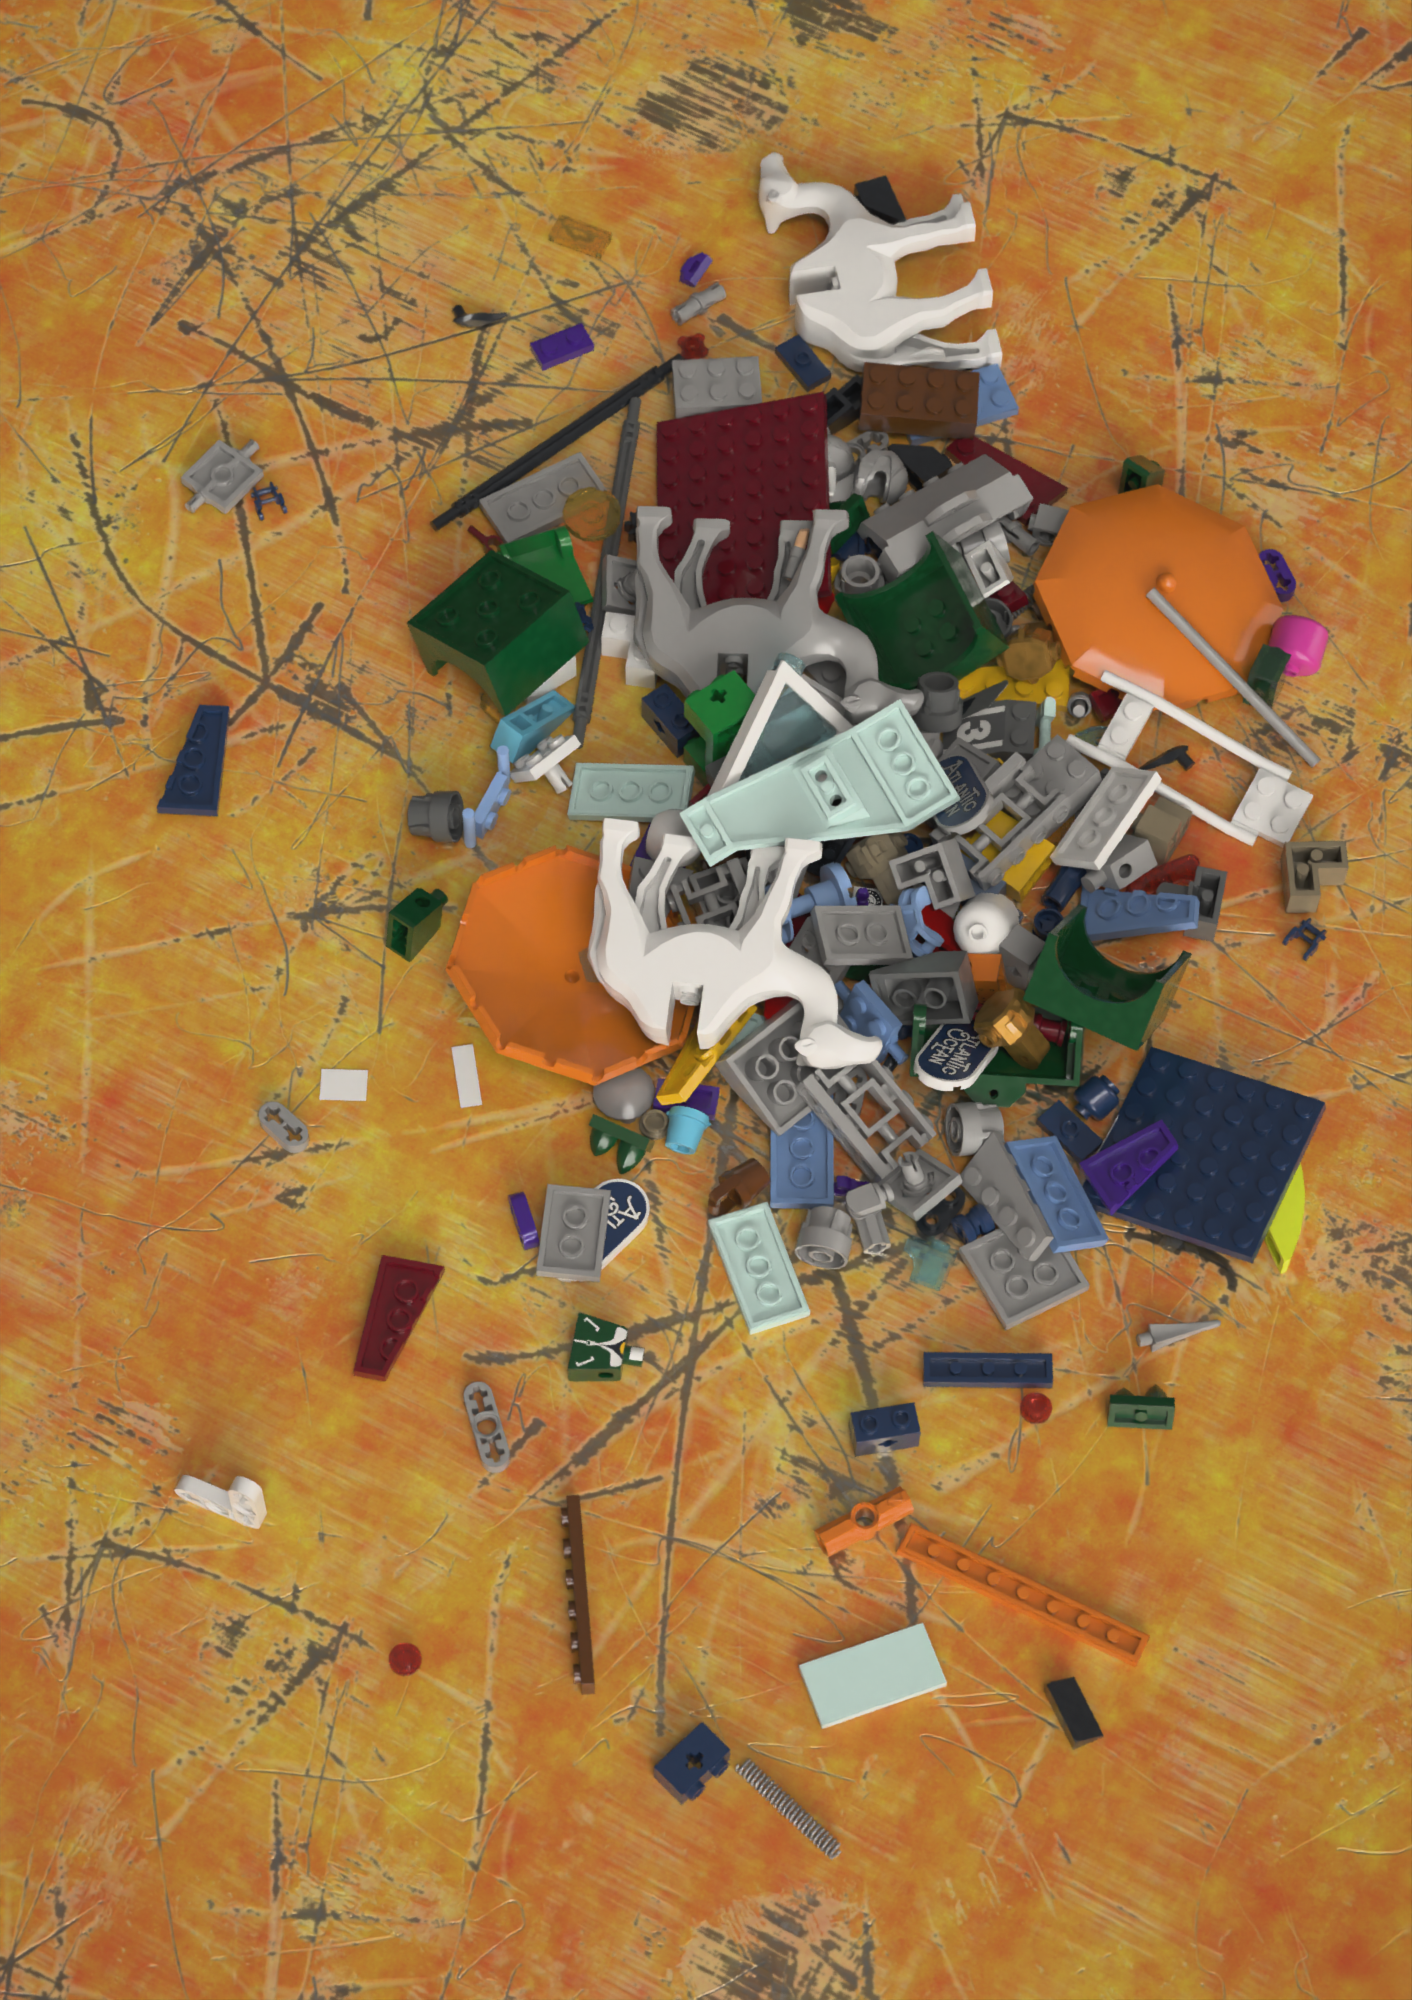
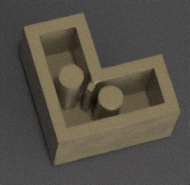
M1161 796L1154 806L1148 805L1144 814L1139 812L1132 824L1131 829L1134 831L1131 836L1148 839L1158 864L1154 869L1163 872L1189 828L1192 811Z
M1346 841L1284 843L1280 862L1285 912L1314 913L1317 911L1321 897L1320 885H1344L1349 868Z

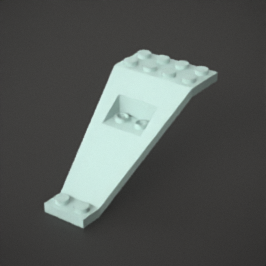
M901 699L853 728L717 791L679 814L711 867L736 851L785 845V838L827 841L906 832L961 799ZM826 774V780L819 782L818 777ZM835 799H842L838 806H832V803Z

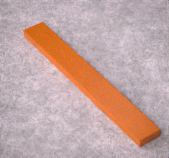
M913 1523L910 1524L897 1550V1555L1135 1668L1149 1641L1150 1635Z

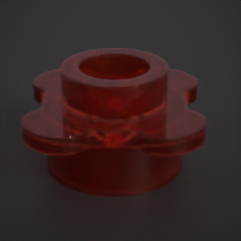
M696 333L692 336H680L678 338L677 345L681 347V355L684 360L702 359L708 355L709 350L704 345L705 336L703 334Z

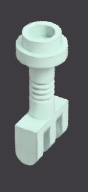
M1047 697L1036 710L1035 726L1039 727V748L1034 749L1033 756L1051 741V722L1056 717V701L1053 697Z

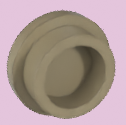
M652 1109L644 1113L639 1122V1128L643 1136L651 1140L664 1138L667 1135L668 1116L658 1109Z

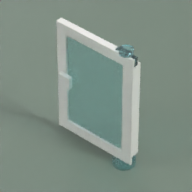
M778 653L774 661V667L772 670H767L707 796L854 727L801 677L806 667L802 660L788 653ZM820 775L818 777V781L822 782L826 780L827 775Z

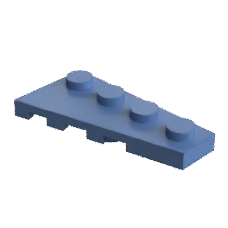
M1082 885L1080 904L1088 907L1085 924L1091 941L1198 928L1200 902L1194 895L1160 892L1158 895L1146 894L1142 890H1133V893L1107 887H1105V890L1097 889L1094 892H1089Z

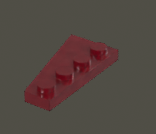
M975 436L973 440L969 438L956 439L945 448V455L955 464L962 462L963 465H966L986 454L1009 470L1013 476L1019 474L1034 498L1024 515L1017 518L1025 527L1029 524L1031 514H1037L1040 503L1052 506L1067 494L1068 487Z
M382 1255L353 1370L354 1376L386 1382L445 1272L444 1266Z

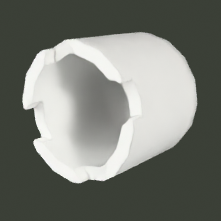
M979 893L969 899L956 915L953 926L955 941L960 949L967 951V953L998 954L1000 952V943L1008 936L1016 924H1019V912L1014 903L1003 894Z

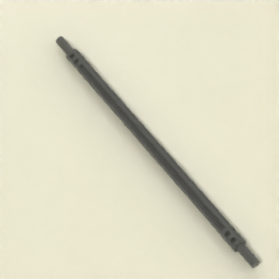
M638 397L630 398L627 419L623 421L619 443L620 447L591 611L594 629L587 634L590 643L585 646L573 713V721L575 722L573 735L581 743L577 749L583 747L586 726L591 720L601 657V635L606 612H608L602 610V560L606 554L618 556L635 449L640 429L638 418L641 399Z

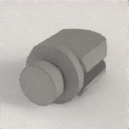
M876 1182L864 1184L847 1192L846 1211L855 1220L865 1219L886 1209L885 1200L887 1202L893 1201L894 1194L889 1183L882 1184L881 1188Z

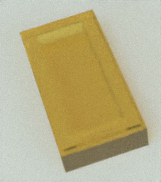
M560 214L549 233V241L597 259H601L612 239L611 232Z

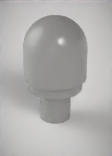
M1075 692L1069 697L1068 711L1076 718H1083L1091 711V700L1085 692Z

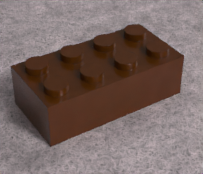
M864 362L860 387L858 430L955 439L969 438L973 440L977 426L980 372Z

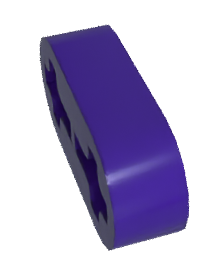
M1274 549L1263 550L1259 554L1263 566L1280 602H1287L1294 596L1296 580L1280 552ZM1265 561H1269L1270 564L1275 563L1274 571L1271 565L1265 564ZM1278 580L1282 587L1277 588Z
M524 1191L508 1195L509 1206L524 1251L539 1247L538 1233Z

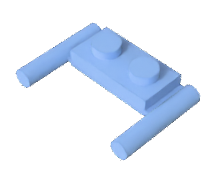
M502 745L497 748L498 772L494 776L475 813L471 808H466L462 812L464 844L467 848H474L477 844L476 837L483 839L487 830L494 828L500 806H505L509 801L511 790L508 787L510 784V762L507 746Z

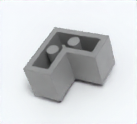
M956 838L888 861L898 890L925 882L935 910L976 896Z

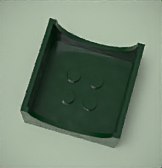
M934 531L925 535L928 540L925 554L910 570L899 578L872 591L859 594H847L841 591L834 596L848 624L861 630L871 641L877 655L879 681L905 690L916 689L918 677H922L929 672L950 673L959 681L1010 648L963 556Z
M493 550L486 553L407 622L430 675L435 676L438 674V670L447 662L455 665L484 689L496 705L499 713L505 717L590 643L569 590Z
M1079 904L1049 932L1023 1000L1138 1051L1165 1020L1192 954L1183 950L1175 963L1156 972H1135L1121 968L1107 960L1094 947L1088 936L1085 924L1088 907Z

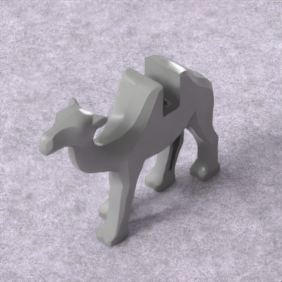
M659 506L637 507L636 615L633 640L651 669L662 679L679 688L686 698L693 691L702 690L710 685L719 675H726L733 670L741 678L747 675V686L756 695L767 670L776 671L781 660L785 661L795 672L813 663L830 660L840 663L846 671L845 697L842 699L841 705L845 708L843 717L852 725H858L901 699L910 716L918 713L924 701L923 692L918 689L905 690L879 681L877 655L868 636L858 628L823 613L818 606L817 594L824 576L826 553L830 541L836 534L849 527V513L846 510L815 509L813 510V521H780L781 534L779 536L778 560L774 569L772 590L767 599L732 598L706 605L702 584L704 569L713 547L729 537L730 521L726 519H694V536L684 558L675 569L673 582L659 559V535L672 524V509ZM809 529L807 549L792 581H787L783 577L790 559L791 548L794 546L799 530Z

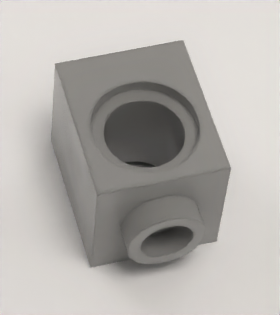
M1040 503L1037 514H1031L1028 531H1033L1032 536L1040 541V545L1051 548L1069 510Z

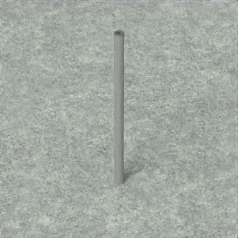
M1155 587L1146 595L1312 768L1321 760Z

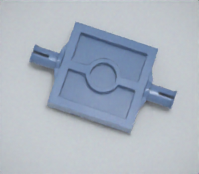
M842 980L837 982L834 986L838 996L843 1000V1009L840 1016L848 1028L866 1037L877 1036L882 1040L883 1047L876 1058L879 1063L884 1062L889 1052L899 1065L903 1064L909 1055L898 1045V1033L903 1025L864 980L854 984L852 991Z

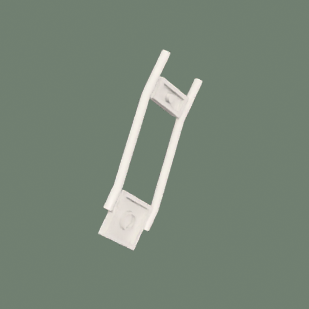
M1107 670L1104 671L1100 681L1127 694L1106 729L1098 747L1071 734L1066 740L1068 744L1078 752L1109 767L1138 769L1125 760L1155 707L1260 769L1231 822L1162 782L1159 783L1154 792L1192 811V814L1250 846L1254 845L1258 836L1282 848L1285 842H1290L1313 799L1312 794L1288 783L1292 774L1291 770L1261 756L1164 698Z

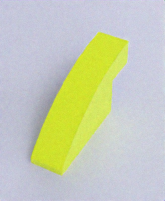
M1301 1163L1264 1239L1280 1274L1285 1273L1290 1265L1303 1222L1305 1188Z

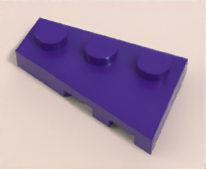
M1161 1119L1080 1162L1079 1165L1086 1179L1112 1216L1179 1148L1177 1141Z

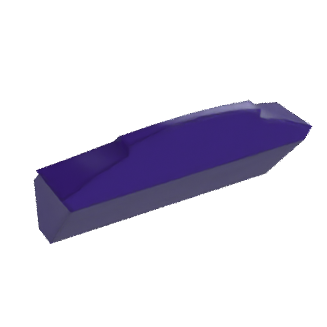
M703 252L689 257L680 270L679 282L692 288L695 287L713 260Z

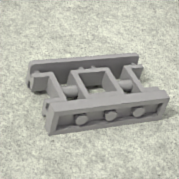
M1015 752L985 781L993 795L994 804L993 807L989 806L987 810L989 815L985 821L975 828L981 836L972 845L962 837L963 834L958 835L957 832H951L952 835H948L939 826L930 833L933 845L956 838L959 848L976 862L969 870L971 878L975 882L977 881L984 891L990 886L997 885L1012 865L1019 864L1026 856V852L1034 844H1039L1045 839L1048 830L1052 826L1066 819L1071 809L1068 796L1064 793L1061 794L1056 787L1044 797L1029 784L1036 777L1035 770L1032 766L1026 764L1025 758L1018 752ZM1016 784L1017 788L1024 795L1014 803L1005 793ZM1033 802L1044 810L1034 821L1024 812ZM1005 808L1020 822L1001 839L986 824L1000 810ZM990 843L1001 852L991 863L981 854Z
M738 857L727 861L726 866L716 867V874L720 882L692 893L686 879L677 885L675 883L670 884L671 894L666 895L672 913L679 912L682 922L677 923L678 926L691 924L680 897L684 894L689 906L703 900L706 903L709 912L695 917L697 924H709L732 914L735 918L738 911L736 902L720 907L716 895L730 890L726 878L731 876L740 899L746 884V876Z
M876 1059L868 1064H859L871 1078L860 1088L847 1074L858 1064L844 1067L830 1080L821 1069H817L797 1085L795 1089L871 1183H878L899 1166L889 1153L903 1141L908 1139L914 1148L918 1150L937 1135L932 1121L916 1109L911 1095L898 1087L894 1082L892 1072L886 1066H881ZM836 1082L849 1095L838 1106L826 1092ZM866 1090L869 1091L887 1113L871 1128L865 1125L849 1105ZM898 1113L910 1126L899 1137L887 1123ZM876 1131L889 1144L879 1154H876L866 1141Z

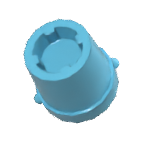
M673 1106L670 1108V1111L666 1112L669 1123L665 1146L674 1152L692 1155L696 1152L704 1130L711 1126L710 1119L699 1110L685 1106Z

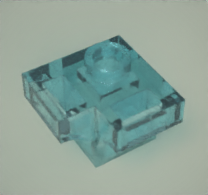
M913 1235L907 1238L903 1249L913 1260V1271L909 1280L936 1291L942 1290L959 1251L950 1248V1244L937 1239L926 1241Z

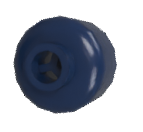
M1091 1075L1075 1090L1073 1097L1077 1104L1074 1106V1109L1086 1121L1090 1117L1096 1121H1102L1118 1106L1119 1097L1117 1095L1120 1091L1105 1075L1101 1077Z

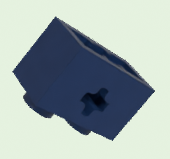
M666 683L642 698V718L677 758L683 755L686 743L695 736H701L684 716L683 702Z
M914 1402L850 1413L849 1430L855 1457L919 1446L921 1431Z
M701 1722L654 1766V1778L681 1805L688 1799L693 1801L705 1790L706 1786L704 1784L712 1776L718 1778L728 1769L730 1765L728 1762L730 1760V1749ZM691 1762L695 1765L700 1762V1769L694 1766L689 1770L688 1763Z

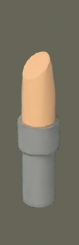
M809 529L799 530L794 546L791 548L790 559L783 577L787 581H792L804 556Z

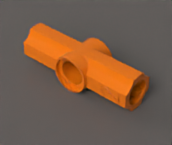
M899 1486L870 1502L856 1504L851 1512L816 1529L814 1534L823 1553L830 1557L858 1541L872 1539L879 1530L914 1513V1508L906 1491ZM860 1517H867L873 1523L868 1526H862L856 1520Z

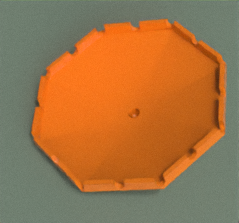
M1159 484L1071 506L1033 583L1035 588L1033 593L1034 599L1046 626L1052 625L1053 640L1060 643L1061 660L1065 669L1070 666L1075 672L1074 677L1105 692H1108L1109 689H1115L1119 692L1118 698L1123 700L1127 693L1100 681L1104 671L1107 670L1164 698L1182 710L1195 707L1201 700L1209 703L1239 695L1240 693L1146 597L1154 587L1248 685H1250L1255 674L1254 672L1268 645L1273 625L1283 611L1282 604L1246 527Z
M556 845L524 857L517 866L511 862L481 874L479 879L472 883L445 970L496 1053L596 1086L682 1049L695 1006L684 1005L680 1003V1000H675L670 1043L668 1046L649 1039L642 1032L632 1013L607 993L602 983L597 979L587 958L593 927L595 888L598 883L600 856L569 845L565 849H557ZM622 863L623 881L628 890L631 866ZM671 910L666 918L667 928L678 926L677 923L680 922L678 911L672 913Z

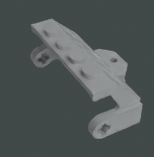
M984 454L966 465H963L962 462L954 465L947 471L948 475L941 479L938 476L929 479L923 484L924 488L917 492H914V490L907 491L898 498L899 502L890 506L886 503L873 512L874 516L861 522L857 532L863 540L870 537L882 550L877 563H880L884 585L902 576L903 572L912 568L922 558L928 547V540L925 535L931 531H934L948 544L953 545L1005 515L1012 521L1023 516L1034 498L1019 474L1013 476L1009 470Z

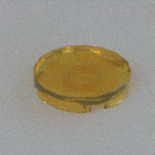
M586 487L578 489L566 500L563 508V522L567 530L580 540L591 542L604 540L614 534L620 525L621 507L618 500L609 491L604 490L603 492L596 490V487Z

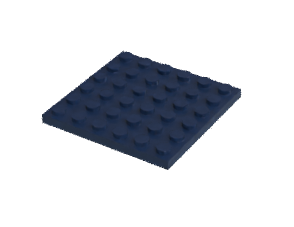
M1151 1047L1117 1115L1118 1119L1099 1152L1161 1119L1177 1141L1179 1149L1112 1216L1253 1264L1326 1109L1325 1102ZM1086 1179L1082 1187L1093 1209L1110 1215Z

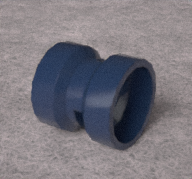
M1047 908L1040 910L1035 915L1032 934L1046 942L1049 932L1064 919L1063 916L1055 909Z
M980 1203L971 1207L969 1213L965 1215L959 1214L951 1219L952 1227L964 1245L976 1240L981 1234L986 1235L995 1230L991 1215Z

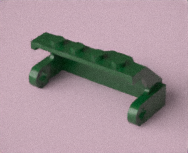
M914 1003L909 1069V1075L913 1077H919V1074L914 1073L913 1070L916 1055L941 1025H926L927 1004ZM1033 1006L1035 1014L1041 1013L1044 1018L1058 1022L1067 1020L1038 1006ZM1068 1020L1061 1048L1057 1047L1056 1043L1048 1041L1050 1050L1038 1068L1034 1070L1019 1065L1003 1046H999L997 1054L970 1087L963 1090L974 1102L996 1104V1107H1010L1025 1094L1026 1083L1079 1087L1083 1027ZM991 1090H997L995 1095L989 1094Z

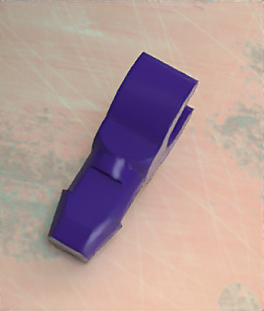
M859 888L855 895L857 906H868L869 891L867 888Z
M837 1176V1182H834V1195L846 1196L848 1191L870 1182L856 1181L848 1176Z

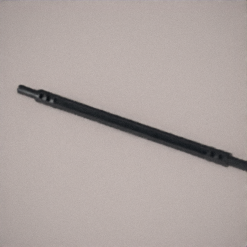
M678 353L659 367L653 366L453 502L450 509L430 522L432 528L437 532L457 517L463 518L479 507L480 499L511 485L627 406L630 398L640 397L664 381V376L672 372V360H684L683 356Z

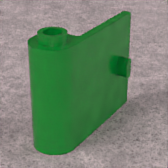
M565 525L497 545V553L569 590L574 603L579 602L585 605L593 602V597L574 557L572 541Z

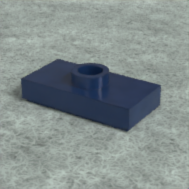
M799 334L775 347V354L807 392L831 379V372Z
M1060 1100L1037 1118L1036 1124L1049 1136H1057L1062 1148L1078 1163L1093 1155L1103 1143V1140Z

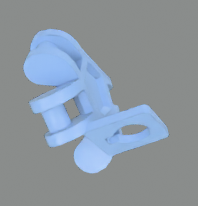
M927 886L905 889L901 892L898 900L913 958L931 954L936 946L941 947L944 943L942 936L931 930L923 922L921 911L925 906L932 903ZM918 934L925 939L923 944L915 940Z

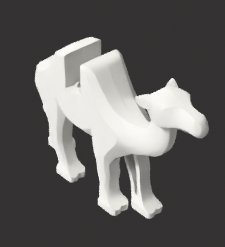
M772 152L762 159L758 200L766 221L768 233H775L781 222L805 213L821 215L829 226V233L825 241L810 253L794 262L790 267L789 304H796L795 329L804 341L827 349L842 364L857 372L863 371L864 362L904 366L917 365L948 370L982 368L992 364H998L1001 367L1002 350L996 329L986 330L985 334L977 342L961 344L945 343L919 334L922 330L943 328L954 319L971 310L992 307L993 290L987 268L978 269L975 277L967 286L941 297L910 298L896 296L897 273L895 261L907 254L926 251L937 246L975 241L976 223L970 202L963 201L962 194H952L949 204L941 211L931 215L907 219L905 222L892 225L870 214L854 195L842 186L825 182L796 183L785 168L781 154Z
M603 818L598 883L595 888L594 919L587 958L597 979L602 983L607 993L632 1013L642 1032L649 1039L669 1046L675 1000H680V1003L689 1006H697L701 1002L697 1029L698 1043L700 1049H709L720 1041L731 1025L750 1006L769 998L789 996L799 1000L804 1008L800 1040L795 1043V1049L799 1052L796 1060L798 1066L837 1069L848 1065L868 1064L879 1056L883 1047L882 1040L879 1037H866L838 1024L837 992L830 975L821 966L787 948L782 942V925L791 908L795 884L802 868L822 858L821 842L785 838V847L775 846L751 849L746 884L740 896L737 914L729 928L711 924H687L667 928L665 917L666 894L679 866L687 859L699 853V847L694 838L671 834L662 835V850L647 876L637 887L636 900L634 902L623 881L622 863L624 849L640 836L639 823L629 820ZM778 868L776 877L765 895L769 872Z

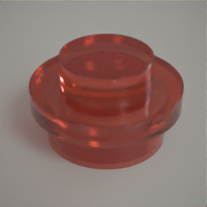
M1029 1393L1020 1403L1021 1416L1031 1424L1044 1423L1051 1416L1052 1403L1042 1393Z
M410 1643L396 1645L391 1650L388 1658L391 1670L400 1676L413 1675L422 1664L421 1652L415 1645Z

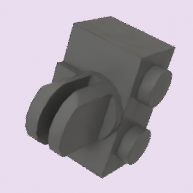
M1197 866L1194 882L1190 881L1189 886L1163 882L1158 886L1156 895L1163 892L1194 895L1198 898L1200 902L1198 928L1184 930L1183 936L1214 941L1227 878L1226 871Z

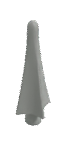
M1210 1320L1193 1323L1149 1324L1147 1332L1136 1335V1341L1139 1347L1150 1345L1151 1352H1154L1191 1335L1219 1327L1221 1322L1220 1320Z

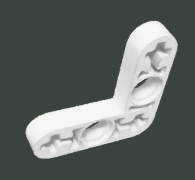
M182 1475L175 1488V1493L181 1498L254 1529L260 1528L267 1514L261 1487L245 1477L236 1476L229 1491H225L195 1477Z

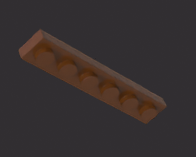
M580 1495L567 1496V1507L561 1508L562 1527H569V1538L563 1539L564 1558H571L572 1569L566 1570L567 1589L574 1590V1601H568L569 1621L576 1620L577 1632H570L572 1652L579 1653V1664H573L574 1684H581L582 1695L595 1694Z

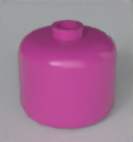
M1298 615L1279 617L1272 628L1266 650V659L1273 668L1281 671L1286 676L1314 675L1320 669L1329 638L1328 631L1322 624L1307 617Z

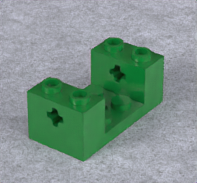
M735 670L726 675H719L710 685L702 690L693 691L684 700V716L701 736H695L684 746L683 762L686 765L694 766L695 776L704 787L708 784L705 766L728 754L755 697L753 691Z

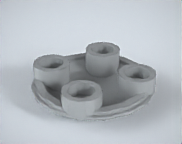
M635 1068L600 1083L593 1088V1101L597 1108L606 1116L620 1120L624 1124L633 1123L636 1118L648 1111L655 1096V1087L652 1079L641 1068Z

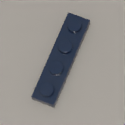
M924 1352L923 1387L1052 1388V1353Z

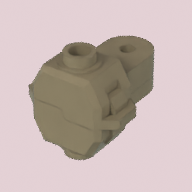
M902 832L867 836L852 846L847 852L846 857L849 861L845 863L846 868L854 878L873 880L887 905H890V903L898 905L901 892L908 888L898 890L888 861L907 855L908 852L905 846L908 845V841Z

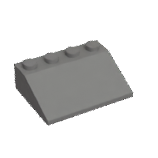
M793 999L723 1054L715 1063V1066L730 1087L777 1136H781L812 1111L795 1089L797 1085L818 1069L810 1066H798L796 1064L799 1052L795 1049V1043L800 1040L804 1019V1008L797 999ZM838 1013V1024L850 1030ZM858 1064L847 1074L852 1079L863 1069ZM844 1067L821 1069V1071L830 1080ZM836 1082L826 1092L831 1096L841 1088V1085Z

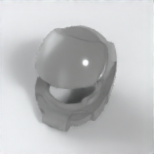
M873 449L865 456L859 455L855 465L853 490L850 496L856 493L861 495L864 501L868 497L875 496L879 498L880 503H883V505L886 503L889 505L895 504L899 501L898 498L906 492L908 485V474L903 466V462L890 450L880 451Z

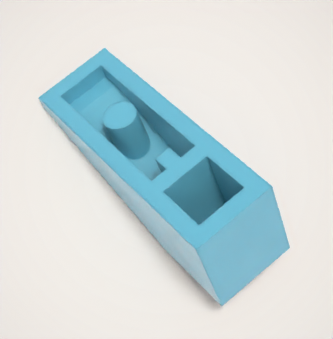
M553 690L501 718L490 747L497 752L499 746H507L509 749V761L514 763L520 757L530 754L537 748L536 745L547 738L574 712L575 705Z

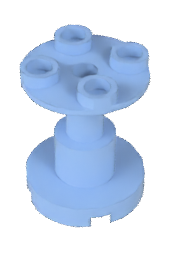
M832 862L820 868V883L806 887L804 890L805 895L792 900L790 911L782 925V942L784 944L793 941L794 938L791 919L811 912L814 906H857L856 897H849L848 888L852 887L851 881L839 863ZM772 884L765 887V895Z

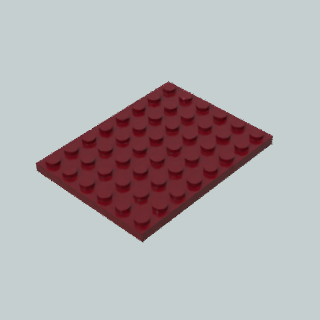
M824 392L657 422V506L670 507L673 520L672 524L659 535V559L673 582L675 569L684 558L693 539L694 519H726L730 521L729 537L713 547L704 569L702 584L706 605L732 598L767 599L772 590L774 569L778 560L779 536L781 534L780 521H813V510H829L827 398ZM830 544L826 553L825 571L817 594L818 598L832 596Z

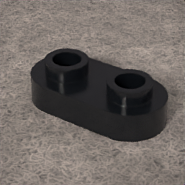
M957 1187L949 1194L955 1198L953 1201H947L944 1198L916 1222V1232L922 1239L927 1241L941 1239L951 1227V1219L963 1211L965 1194L960 1187ZM933 1218L937 1223L931 1225L926 1220Z

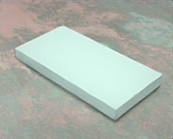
M576 763L567 813L569 820L603 821V818H612L636 822H652L656 814L668 809L685 810L689 807V801L691 800L695 776L694 766Z
M767 1201L708 1220L709 1230L750 1335L810 1316L808 1304Z
M923 1623L799 1665L801 1677L822 1729L947 1685Z

